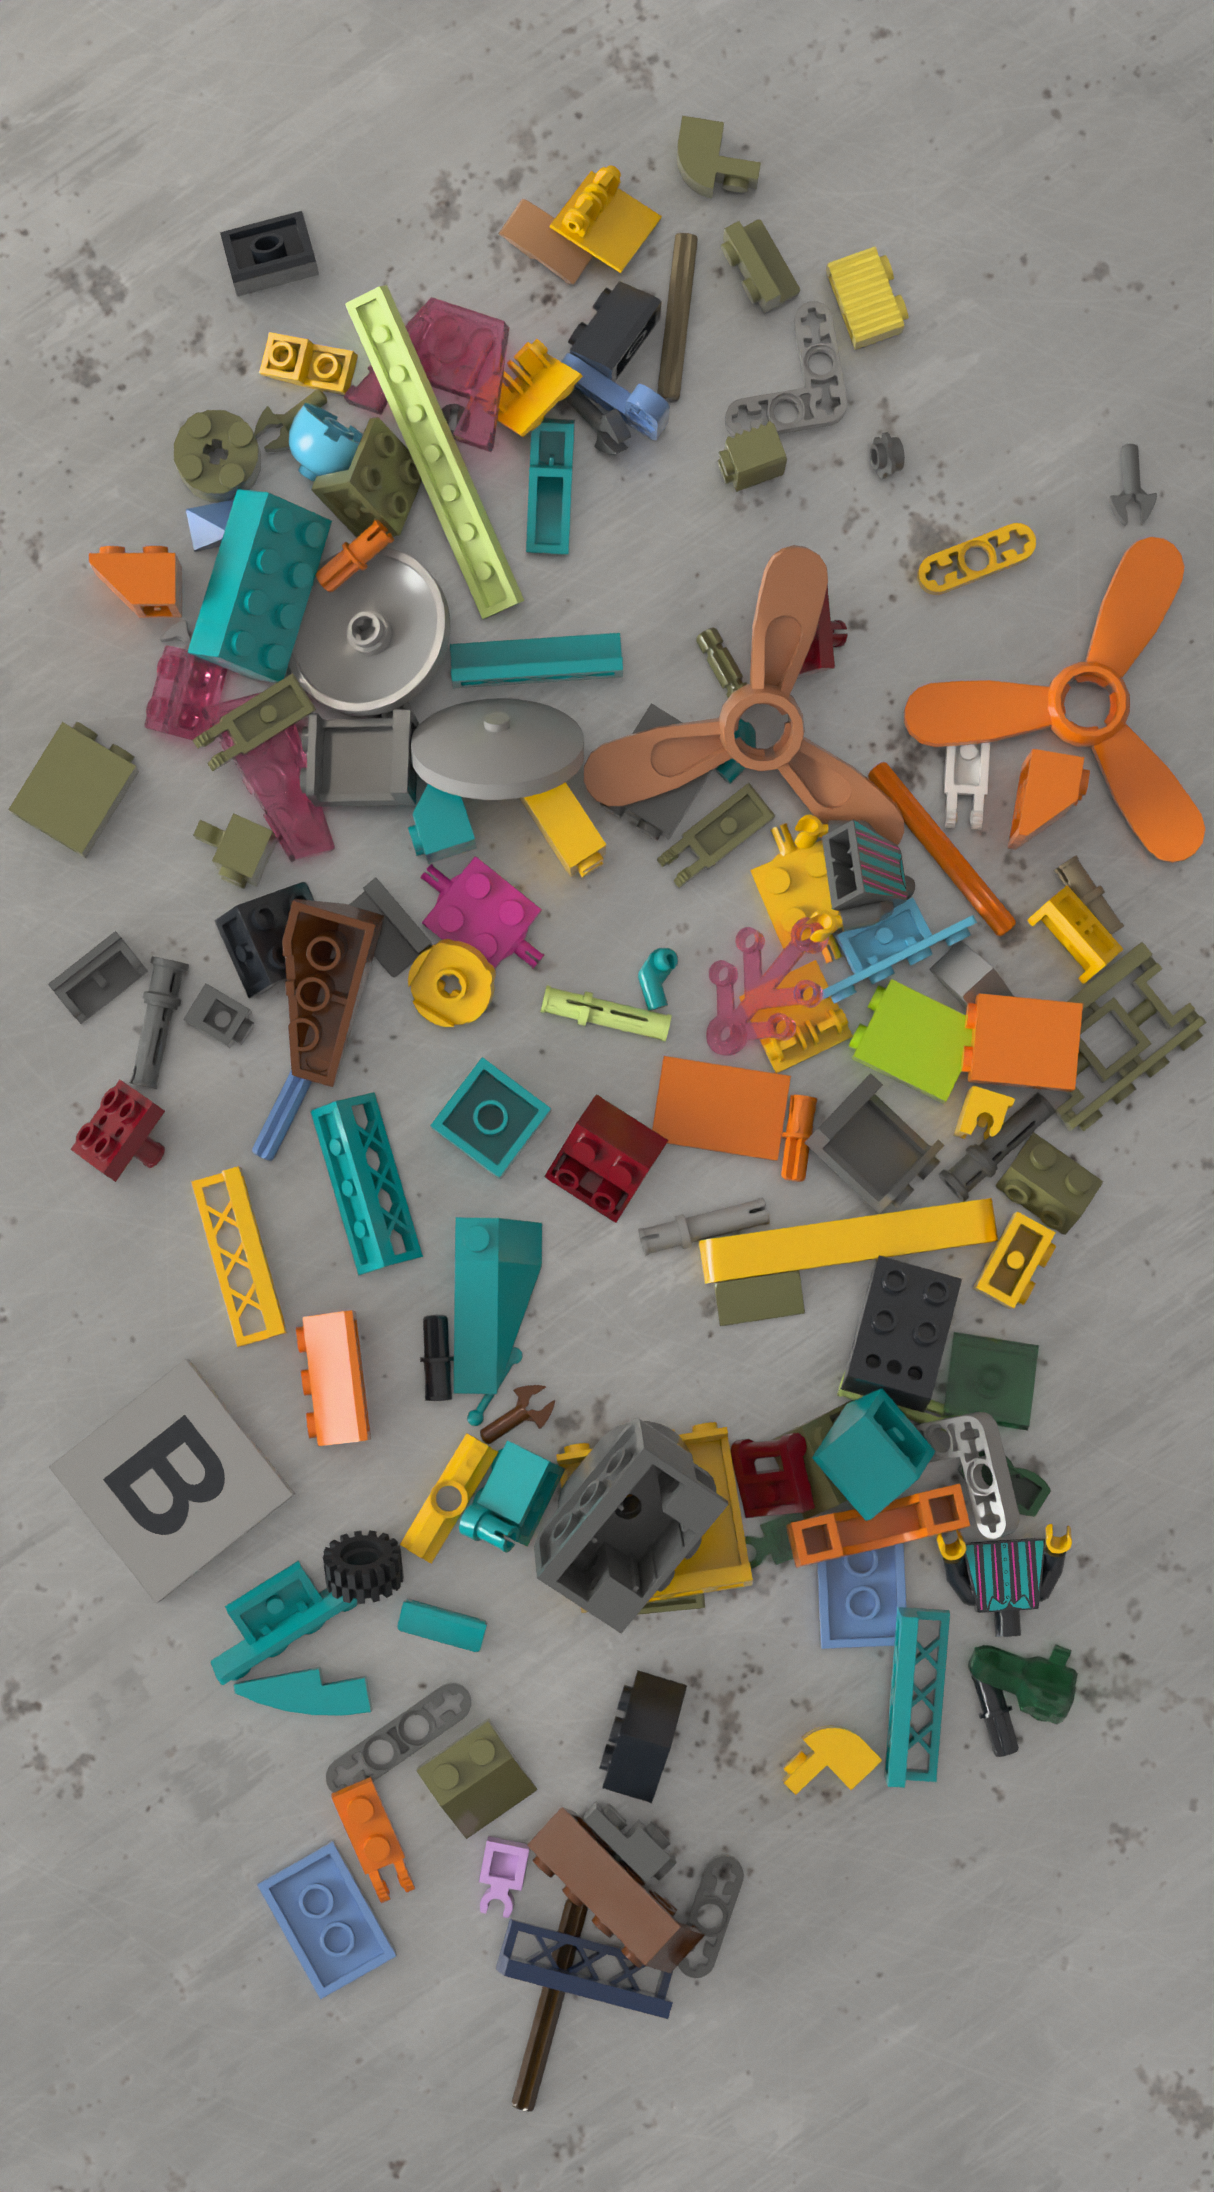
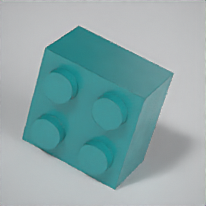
M481 1057L430 1127L498 1179H501L552 1110L532 1093Z

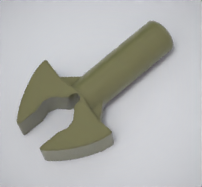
M315 390L285 414H273L269 406L264 409L256 424L254 432L256 439L271 427L279 428L283 426L280 429V436L264 447L266 452L290 450L288 443L289 429L294 417L305 403H310L320 408L327 403V397L321 390Z

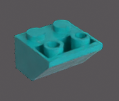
M883 1388L846 1404L812 1459L864 1520L868 1521L874 1518L920 1478L936 1451Z

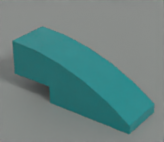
M544 418L542 423L531 431L526 552L569 554L575 420Z
M321 1667L236 1682L233 1685L234 1692L237 1695L256 1703L288 1712L308 1715L344 1716L369 1713L373 1710L367 1676L324 1683Z

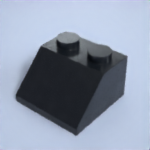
M621 281L617 283L613 290L606 287L593 305V309L597 313L589 324L581 322L568 340V343L572 345L570 354L583 360L616 382L660 321L662 301L654 295Z

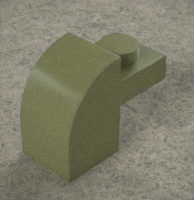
M682 115L677 146V166L682 179L688 187L697 194L710 199L713 196L715 183H722L725 190L745 193L748 191V188L757 189L761 162L719 156L724 122Z

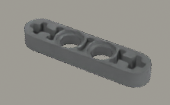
M458 1683L444 1684L334 1760L326 1772V1783L329 1790L334 1793L348 1787L346 1784H342L339 1787L335 1784L334 1780L338 1776L336 1768L342 1765L344 1769L348 1770L358 1764V1761L352 1757L357 1752L361 1753L364 1764L374 1772V1774L369 1776L374 1782L463 1720L471 1708L469 1691ZM449 1691L452 1695L460 1693L464 1698L459 1704L462 1711L455 1714L453 1710H448L440 1715L439 1718L445 1724L438 1728L433 1715L423 1706L432 1702L433 1709L435 1710L444 1703V1692ZM412 1715L423 1716L429 1724L428 1734L420 1740L409 1738L404 1730L405 1721ZM376 1740L388 1741L393 1747V1758L386 1764H377L370 1759L369 1747ZM364 1769L353 1777L354 1784L369 1778L366 1777Z

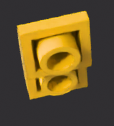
M269 332L259 373L287 383L348 396L358 355L350 350L313 344L309 339Z

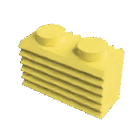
M874 246L827 263L826 274L854 350L883 341L886 338H891L903 332L905 326L903 320L908 319L909 316L902 296H894L889 281L894 279V275L886 255L879 257L877 248Z

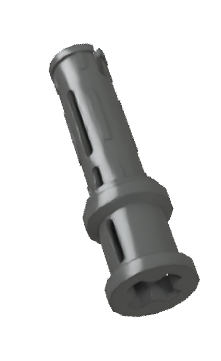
M152 956L150 963L154 965L149 991H145L143 994L147 1009L135 1065L129 1083L157 1089V1081L173 1010H177L178 1006L181 1005V999L178 998L183 972L188 971L189 964Z
M1037 1092L1019 1111L1003 1123L1001 1130L995 1136H990L979 1146L977 1144L970 1145L966 1149V1155L949 1171L943 1169L939 1173L940 1178L956 1197L965 1202L969 1198L968 1192L986 1176L993 1177L998 1169L997 1164L1031 1135L1043 1122L1056 1113L1055 1109L1043 1095Z

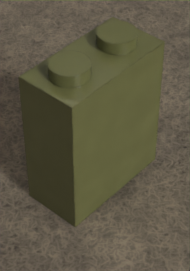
M77 721L73 728L62 722L8 810L21 820L86 858L133 783L139 770L131 763L135 757L115 744H112L110 749L105 748L95 742L98 736L97 733Z

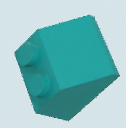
M427 784L412 814L415 825L408 827L416 856L425 854L427 862L430 864L477 849L476 840L462 797L441 791Z

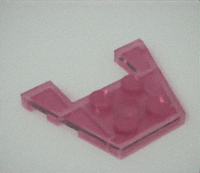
M431 297L405 326L431 387L469 399L453 433L454 437L459 442L492 452L495 442L510 328L503 320ZM372 365L367 368L369 370L368 375L357 387L352 385L346 391L343 398L349 405L382 415L388 401Z

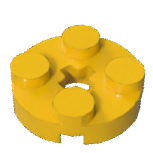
M443 939L437 944L426 948L415 959L408 974V988L411 986V993L414 997L412 1002L416 1010L425 1019L442 1027H454L455 1025H463L467 1022L475 1021L488 1008L495 991L494 980L496 978V971L493 965L475 947L461 941ZM453 974L459 978L458 983L462 986L461 991L455 989L452 993H448L444 990L446 982L441 978L442 975L450 977Z

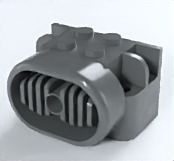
M635 1418L631 1422L619 1425L605 1434L565 1482L559 1495L557 1511L542 1528L534 1545L537 1579L619 1633H622L656 1591L661 1592L667 1588L674 1577L676 1567L684 1558L690 1559L696 1553L701 1544V1537L729 1505L728 1500L716 1493V1484L713 1477L693 1463L692 1454L676 1432L662 1424Z

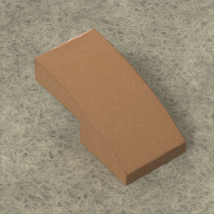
M522 199L498 234L530 259H537L567 284H574L593 255L550 228L549 226L555 219L554 217L526 199Z

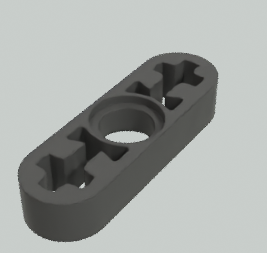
M727 1854L717 1855L710 1859L705 1867L686 1925L691 1927L695 1925L705 1936L716 1937L713 1945L705 1940L702 1953L708 1958L706 1964L699 1963L696 1969H691L689 1967V1959L686 1957L679 1963V1969L688 1977H704L712 1971L744 1879L742 1866L733 1856ZM724 1863H729L731 1865V1873L736 1875L734 1882L726 1881L722 1891V1895H731L727 1904L716 1896L703 1895L706 1887L713 1892L715 1891L717 1877L712 1875V1871L714 1868L721 1869ZM705 1904H715L722 1910V1921L715 1928H705L697 1920L698 1911Z

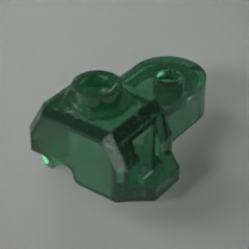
M1055 1644L1048 1659L1041 1656L1026 1659L994 1646L982 1645L975 1647L969 1659L968 1668L976 1679L1016 1695L1020 1711L1030 1714L1038 1721H1048L1056 1725L1063 1722L1074 1701L1078 1673L1075 1669L1065 1666L1072 1650Z

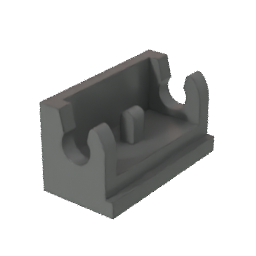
M115 931L48 985L73 1017L82 1024L145 975L148 970Z

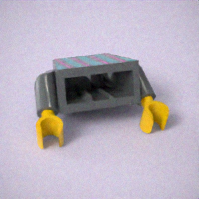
M810 814L803 816L798 821L795 830L804 831L799 833L795 839V844L803 849L811 848L816 843L818 837H822L831 905L833 910L839 911V915L834 916L831 912L821 909L810 917L806 924L819 923L824 927V929L817 930L811 935L810 939L812 941H825L832 931L837 928H842V931L845 932L873 926L890 917L895 907L906 902L914 894L915 882L912 877L904 873L900 848L895 843L878 834L868 822L854 819L828 820V824H822L817 817Z

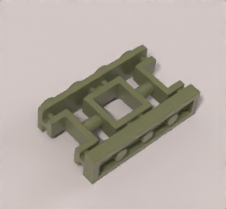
M1143 942L1139 943L1067 1001L1083 1003L1080 1035L1111 1011L1137 1044L1106 1069L1080 1037L1076 1076L1090 1067L1102 1083L1115 1073L1121 1079L1078 1114L1071 1108L1084 1099V1095L1076 1086L1074 1091L1066 1092L1070 1098L1055 1109V1111L1069 1131L1077 1126L1082 1131H1085L1103 1116L1098 1110L1110 1099L1116 1105L1136 1090V1087L1132 1084L1136 1078L1144 1072L1151 1078L1170 1063L1165 1056L1176 1046L1185 1051L1203 1036L1199 1028L1206 1021L1197 1014L1191 1003H1188L1172 1015L1146 983L1163 968L1151 957L1153 954ZM1138 966L1144 970V973L1134 980L1132 984L1145 1000L1128 1014L1115 997L1101 1008L1095 1002ZM1156 1013L1168 1029L1174 1027L1182 1019L1186 1022L1188 1026L1144 1061L1140 1058L1139 1054L1152 1043L1140 1030L1139 1026Z

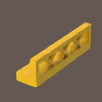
M237 1166L223 1170V1173L191 1181L235 1341L237 1347H241L288 1332L241 1167ZM222 1182L226 1183L230 1201L223 1214L207 1205L203 1191L204 1187ZM232 1208L236 1221L227 1217ZM209 1212L220 1217L215 1228L213 1227ZM225 1221L239 1229L242 1240L234 1255L220 1248L216 1238ZM243 1250L245 1251L247 1262L239 1258ZM221 1253L232 1259L226 1270ZM236 1262L247 1267L251 1272L253 1284L246 1296L230 1288L228 1276ZM255 1290L259 1304L251 1300V1297L254 1294ZM233 1295L243 1300L238 1311L235 1306ZM247 1304L261 1310L267 1330L244 1336L239 1319Z

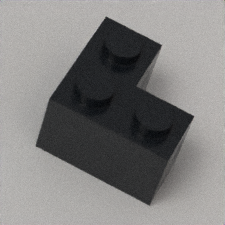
M637 1670L632 1687L623 1686L617 1710L623 1711L624 1716L623 1718L615 1716L608 1739L609 1742L615 1743V1745L606 1744L599 1769L607 1771L602 1786L603 1789L652 1803L672 1746L687 1685Z

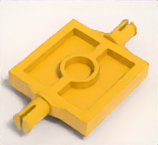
M787 823L779 825L785 842H783L777 827L770 830L780 853L770 862L750 870L783 949L803 941H812L810 939L811 935L817 930L824 929L819 923L806 924L816 911L822 909L831 912L834 916L839 915V911L833 910L831 905L822 840L816 842L811 848H800L795 845ZM839 928L834 929L825 941L818 942L826 964L833 962L827 947L828 945H830L836 960L843 957L833 936V933Z

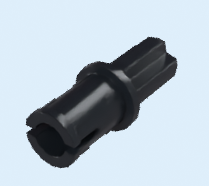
M442 1314L427 1315L423 1319L424 1357H420V1362H424L425 1401L452 1400L450 1361H454V1356L449 1355L448 1318Z
M992 1669L974 1674L971 1678L974 1681L982 1713L978 1715L980 1719L984 1718L994 1755L996 1757H1004L1016 1753L1019 1747L1009 1711L1013 1710L1012 1706H1007L998 1669Z

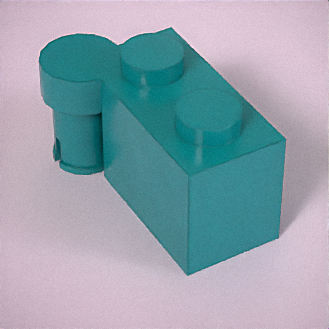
M508 1440L504 1448L498 1451L492 1462V1472L485 1487H482L477 1492L473 1503L465 1510L459 1524V1532L474 1541L482 1539L505 1553L511 1551L515 1543L505 1539L504 1536L525 1546L529 1545L565 1471V1468Z

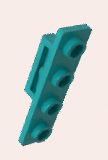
M298 1560L225 1606L227 1613L245 1639L211 1660L210 1663L217 1680L221 1685H225L231 1680L236 1681L243 1678L250 1672L253 1666L268 1657L272 1658L280 1655L290 1643L305 1634L315 1633L327 1620L338 1613L355 1608L358 1605L357 1599L353 1598L351 1603L343 1602V1596L339 1599L334 1598L332 1592L329 1593L327 1588L319 1592Z

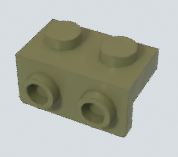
M760 219L744 227L740 221H737L724 228V243L720 245L731 267L737 265L745 278V280L741 281L742 286L753 304L758 302L763 312L766 313L800 293L799 285Z
M1033 1132L1007 1171L999 1179L996 1187L1005 1193L1011 1201L1022 1205L1039 1217L1046 1226L1066 1235L1082 1216L1104 1181Z

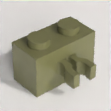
M234 813L225 831L200 820L193 834L195 839L217 848L212 861L219 870L218 875L222 876L221 879L242 889H245L247 883L258 886L278 841L272 830Z

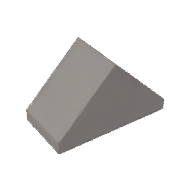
M959 941L929 969L966 1010L968 1003H975V998L979 993L1015 997L996 970L963 941Z

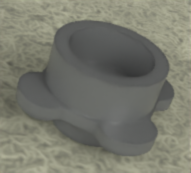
M888 432L882 433L881 438L875 437L870 447L871 465L877 470L880 479H886L887 473L894 474L897 471H901L904 467L905 455L902 442L898 437L891 438Z

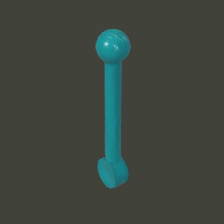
M513 1347L501 1384L512 1366L522 1360V1351L517 1347ZM485 1394L477 1408L468 1413L467 1421L470 1425L479 1426L483 1423V1413L495 1394Z

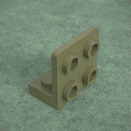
M379 417L369 419L349 469L316 476L311 490L356 538L370 527L376 519L388 529L386 534L391 533L394 537L401 534L422 479L409 449Z

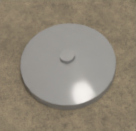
M388 547L382 549L366 563L368 568L365 571L359 569L333 592L325 590L315 576L288 664L291 673L294 674L302 688L322 705L343 714L355 716L376 715L404 705L417 696L430 683L440 668L447 651L450 638V613L447 600L440 585L432 574L418 561L401 551ZM337 554L329 557L328 559L320 563L317 571H319Z
M506 698L474 700L442 709L418 725L411 739L412 765L416 773L425 782L453 795L483 800L528 797L558 787L578 772L584 760V736L580 726L573 718L556 708L542 703Z

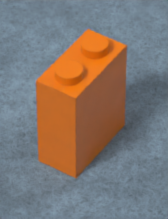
M979 993L975 998V1003L967 1004L965 1028L973 1030L971 1046L963 1047L961 1071L969 1072L968 1082L1064 1092L1074 1091L1083 1003Z

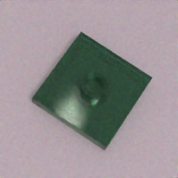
M954 1332L942 1417L950 1418L975 1412H986L995 1419L997 1426L1028 1431L1039 1345Z

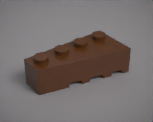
M561 1807L527 1844L537 1855L533 1859L536 1866L550 1878L556 1874L566 1885L562 1889L563 1893L578 1907L581 1908L585 1904L595 1914L591 1920L594 1925L609 1938L615 1935L625 1945L621 1949L622 1953L638 1968L645 1965L671 1973L705 1936L695 1925L691 1927L678 1922L673 1917L678 1909L666 1897L663 1898L653 1889L647 1891L643 1887L646 1882L623 1859L618 1862L614 1858L617 1853L576 1812Z

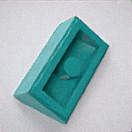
M407 1598L403 1601L397 1628L401 1632L472 1652H479L488 1623L483 1619Z

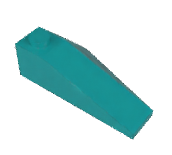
M456 1217L454 1394H497L542 1267V1223L503 1218Z

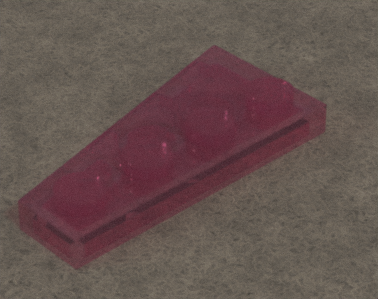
M260 693L206 706L201 710V713L207 723H211L214 726L220 722L221 717ZM296 724L244 756L240 754L233 759L244 777L242 779L250 795L254 794L265 812L263 814L264 818L291 863L325 854L335 849L322 807H315L306 796V793L303 794L301 791L300 771L301 768H307V759ZM227 731L219 736L221 739L219 743L224 751L235 745Z

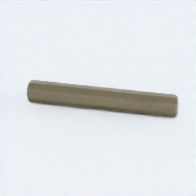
M677 233L674 241L657 394L669 401L678 400L681 391L698 241L697 236L691 233Z

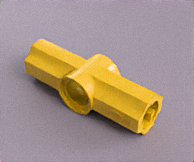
M466 1433L400 1545L432 1564L490 1468L498 1451ZM444 1486H453L460 1491L461 1504L453 1511L442 1509L437 1502L438 1491Z

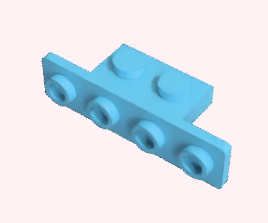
M912 897L895 907L892 915L870 927L845 931L835 936L854 975L818 992L817 995L820 1001L831 997L835 1004L857 993L854 984L869 978L873 985L895 974L892 965L907 958L911 966L933 955L930 946L945 939L949 947L971 936L968 927L974 925L977 921L974 915L932 935Z

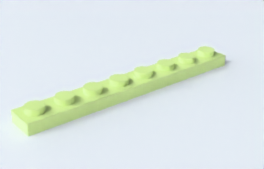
M379 286L345 303L482 619L523 602L524 598L388 286Z

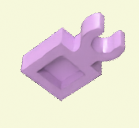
M488 1836L479 1882L491 1884V1887L482 1896L480 1902L481 1913H487L489 1902L492 1899H500L505 1905L503 1917L509 1918L514 1907V1897L509 1890H522L530 1852L527 1844Z

